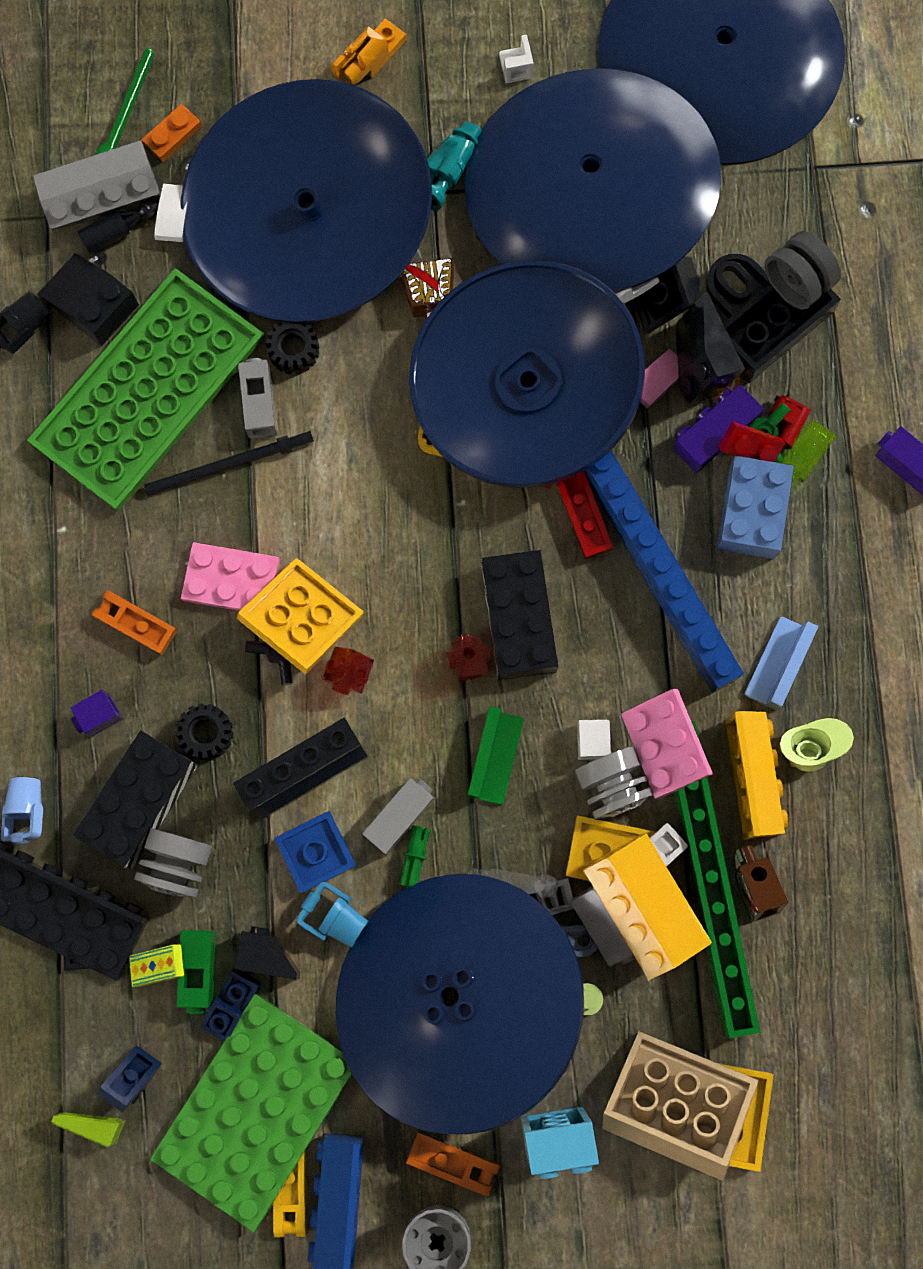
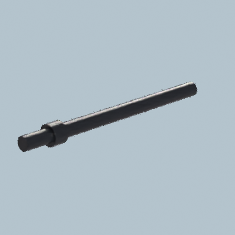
M311 431L289 438L286 435L277 438V442L144 484L146 493L149 496L278 453L284 455L293 452V448L314 442Z

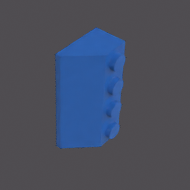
M327 1133L324 1136V1141H318L316 1160L322 1161L321 1175H315L314 1195H319L318 1208H313L311 1215V1228L316 1229L315 1242L310 1241L308 1249V1262H313V1269H354L364 1136Z

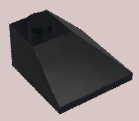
M685 256L673 267L657 276L658 284L634 298L646 333H651L694 305L700 280L691 257Z

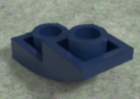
M233 969L218 997L213 1001L200 1027L225 1042L227 1037L231 1036L243 1015L242 1013L254 994H256L261 982L241 970Z

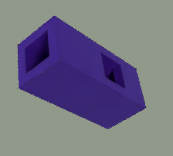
M902 426L894 434L888 431L877 443L881 449L875 456L923 495V444Z

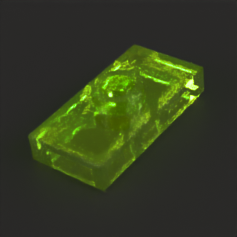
M812 419L781 464L794 466L792 476L803 483L837 435Z

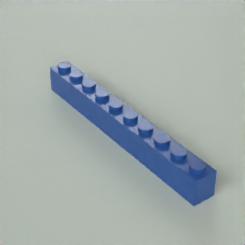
M611 450L600 461L584 471L588 483L713 694L738 680L744 672Z

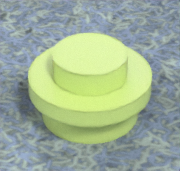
M585 983L583 984V1015H593L601 1009L603 995L597 986Z

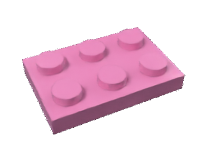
M193 542L181 600L240 611L278 575L280 558Z
M671 689L621 713L655 799L665 797L713 775L678 689Z

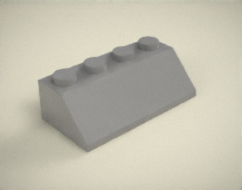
M141 140L33 175L40 203L49 227L53 231H58L140 204L141 201L146 202L161 196Z

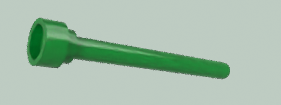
M151 48L144 50L106 142L98 146L95 155L117 148L154 59L155 53Z

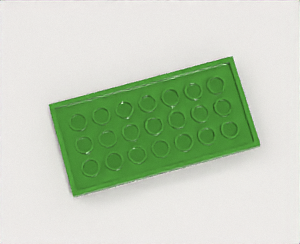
M175 268L27 441L119 512L239 369L238 363H244L265 338L264 333Z

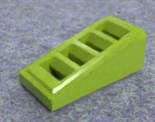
M64 1112L54 1115L51 1122L53 1125L108 1148L117 1143L126 1120Z

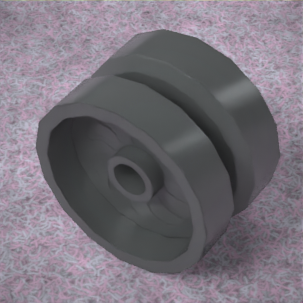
M800 231L786 241L784 247L775 250L766 258L764 263L766 275L776 292L790 305L801 310L808 309L820 298L821 293L828 292L841 279V269L830 248L820 238L806 231Z

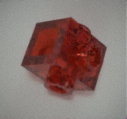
M466 634L457 637L456 642H451L452 651L447 652L450 670L456 669L459 682L488 676L487 662L492 661L489 645L482 644L481 636L474 638V634ZM466 655L474 656L471 659L465 658Z
M335 646L326 664L322 680L332 684L331 689L340 694L348 696L350 691L362 694L374 660L353 649Z

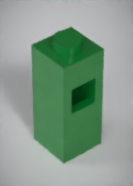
M181 930L180 945L184 976L178 978L177 1007H186L185 1013L203 1014L204 1008L211 1007L214 1001L217 931Z

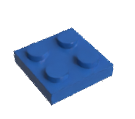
M330 811L274 838L300 894L318 886L321 882H326L356 867L355 861Z

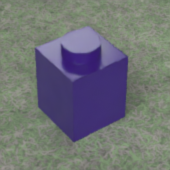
M103 689L70 707L74 714L71 721L79 733L84 732V734L90 737L123 720L110 694Z

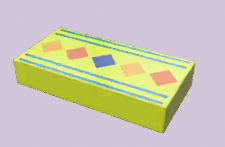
M170 945L129 956L132 987H141L184 976L181 945Z

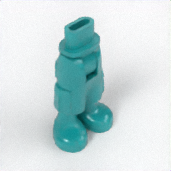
M465 121L460 128H454L452 134L427 158L432 181V211L441 209L445 203V193L448 187L456 185L461 174L464 172L468 160L473 153L474 146L478 144L477 138L482 132L478 125Z

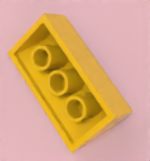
M734 712L725 720L743 840L785 834L784 828L788 827V817L786 810H781L780 797H783V786L781 780L776 779L775 767H778V755L776 749L771 747L770 737L774 735L772 721L767 719L766 712Z
M647 833L597 858L583 870L648 980L676 968L712 943Z

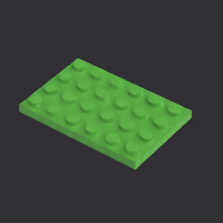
M254 994L231 1036L227 1037L150 1159L252 1232L257 1231L290 1174L297 1166L301 1156L310 1145L353 1075L340 1048L259 994Z

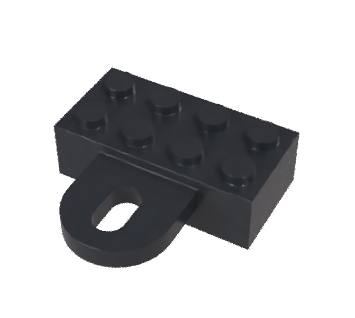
M728 254L717 259L711 266L706 279V290L712 302L728 317V320L723 325L743 363L745 370L741 375L748 383H751L832 315L841 301L840 297L830 289L828 292L821 293L820 298L808 309L801 310L795 308L776 292L769 282L765 270L754 259L743 254ZM725 271L735 273L746 285L747 290L736 292L723 279L722 273Z

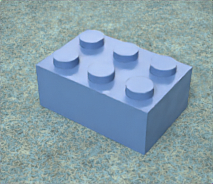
M741 456L734 457L728 471L716 549L775 559L782 547L794 466Z

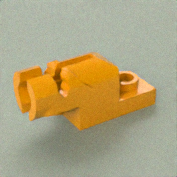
M384 19L375 30L367 27L345 49L344 54H341L331 65L334 76L339 82L345 76L348 80L346 83L351 85L359 83L365 75L372 79L407 40L406 33L387 19Z

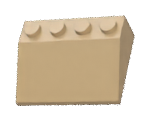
M639 1031L604 1111L602 1129L724 1181L759 1080Z

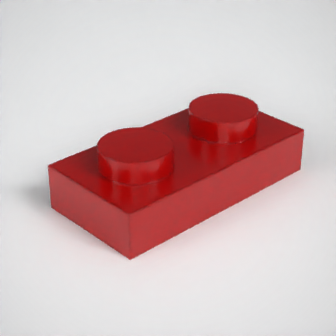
M732 421L718 447L722 452L734 456L775 462L785 442L780 437Z

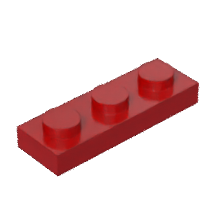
M583 471L576 476L557 482L556 486L584 559L586 560L612 551V542L585 472Z

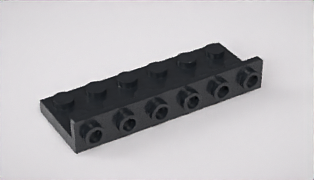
M0 841V925L115 981H119L129 961V956L132 955L149 920V917L142 915L144 909L130 902L123 906L114 901L116 898L114 894L103 889H99L98 893L87 888L88 882L72 876L70 880L60 876L61 869L48 863L41 867L33 863L35 857L20 850H17L16 854L6 850L8 844Z

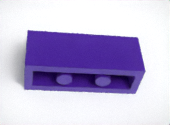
M741 384L733 391L730 388L727 389L717 399L719 403L712 410L710 407L705 408L697 416L696 420L698 422L691 428L686 425L676 434L675 438L677 440L673 450L696 474L722 452L718 446L732 421L748 426L755 418H760L765 410Z

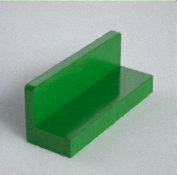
M490 706L468 797L503 805L524 719L519 716L502 713L501 708Z

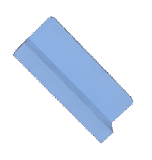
M780 617L744 695L775 711L781 708L819 626L809 621L802 626L785 617Z

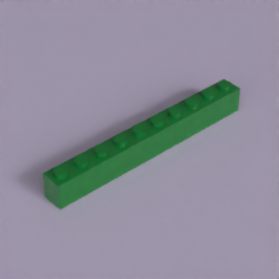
M692 721V725L699 739L696 722ZM705 778L673 792L682 838L688 845L685 852L699 921L712 942L705 950L722 1033L724 1037L731 1039L761 1032L708 779Z

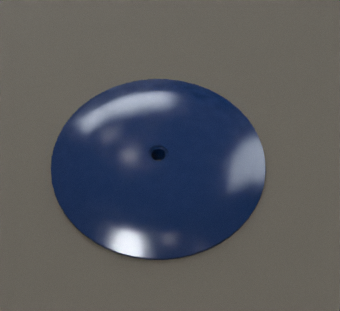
M610 0L601 24L598 57L601 69L633 72L656 80L676 91L697 110L707 124L718 149L720 164H740L761 160L790 148L819 124L833 104L841 84L845 63V45L841 25L830 0Z
M601 68L582 69L554 75L534 83L510 98L493 114L483 127L481 134L477 138L478 144L474 146L473 153L468 160L465 174V197L471 223L484 247L500 264L532 260L565 264L595 277L613 292L632 288L650 281L666 272L684 258L701 239L709 226L717 206L721 185V165L715 140L703 118L686 99L666 85L649 77L628 71Z
M321 79L297 80L278 84L257 92L235 105L211 127L200 142L190 161L183 182L181 209L184 210L187 203L183 234L191 258L199 272L222 297L235 306L263 318L285 322H313L343 315L363 306L385 291L403 273L419 249L427 229L432 204V181L426 154L419 138L404 117L389 103L363 88L348 83ZM313 202L310 207L303 208L306 203Z

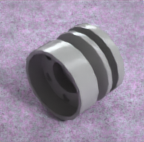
M634 746L601 757L575 770L582 790L597 788L598 793L587 801L588 805L603 802V807L592 812L595 820L603 817H615L641 806L644 801L653 796L651 788L639 792L636 788L648 781L646 776L632 779L630 774L641 766Z
M150 828L144 848L157 855L155 860H140V865L152 868L150 875L136 872L134 880L140 881L151 890L176 897H197L199 889L186 886L187 879L198 882L202 881L200 875L190 870L192 865H207L212 846Z
M443 1204L429 1205L419 1210L409 1221L402 1240L403 1256L409 1269H463L466 1266L471 1252V1233L465 1218L455 1208ZM435 1233L437 1236L443 1234L445 1236L443 1248H440L438 1245L434 1247L430 1245L433 1239L431 1234Z

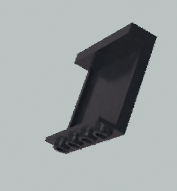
M344 717L235 781L233 785L248 811L257 808L262 819H265L365 760L368 756Z

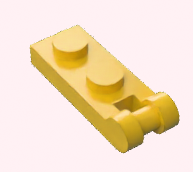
M306 1151L273 1202V1232L275 1238L285 1237L286 1234H296L297 1237L308 1236ZM285 1212H295V1220L286 1221Z

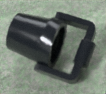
M31 291L26 292L10 306H6L0 313V329L9 322L19 331L11 341L0 331V348L7 350L11 354L19 350L35 334V330L50 313L46 305Z

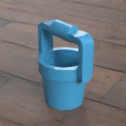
M321 882L314 892L311 891L301 905L303 910L297 918V922L301 927L321 940L325 941L326 936H329L351 948L369 921L348 904L351 901L349 896L327 882ZM326 888L339 896V898L317 931L303 921L308 913L313 911L321 899L320 895Z

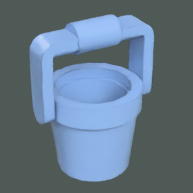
M16 777L9 780L5 805L2 808L1 840L13 845L29 843L31 840L38 839L41 836L43 806L41 800V781L39 779ZM14 820H30V831L13 833Z

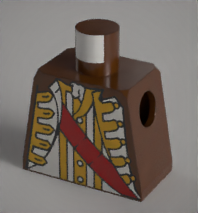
M453 258L410 263L400 275L413 317L425 316L426 321L438 303L453 290Z
M753 845L736 850L735 852L741 866L738 867L734 875L751 923L779 914L788 904V900L770 859L765 857L758 860ZM752 876L758 877L760 881L754 880Z

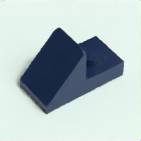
M136 1045L103 1083L97 1095L123 1113L131 1103L134 1104L159 1069L161 1062Z

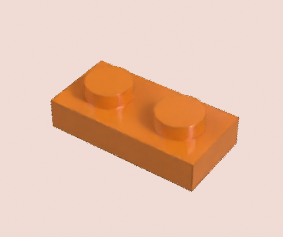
M181 103L141 141L143 146L163 163L200 130L202 124Z

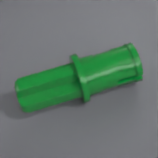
M415 825L411 827L407 852H403V855L406 857L400 884L404 887H413L419 882L423 860H427L425 851L431 829H423V827Z

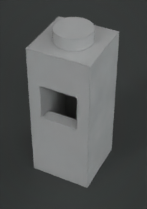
M251 358L244 363H238L244 423L248 437L258 438L278 435L271 369L268 361L260 358Z
M410 778L362 834L383 853L388 855L434 801V797L430 795L433 789L420 778L417 782Z
M593 886L582 890L570 901L608 966L618 962L625 965L635 959Z

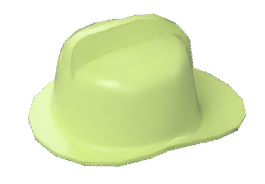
M825 718L788 730L781 738L780 748L783 755L789 760L791 767H796L806 772H815L823 768L828 761L846 754L852 747L854 736L851 728L846 723L838 719Z

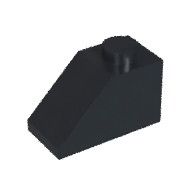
M251 926L250 932H241L234 969L294 980L300 978V971L278 938L269 935V929Z

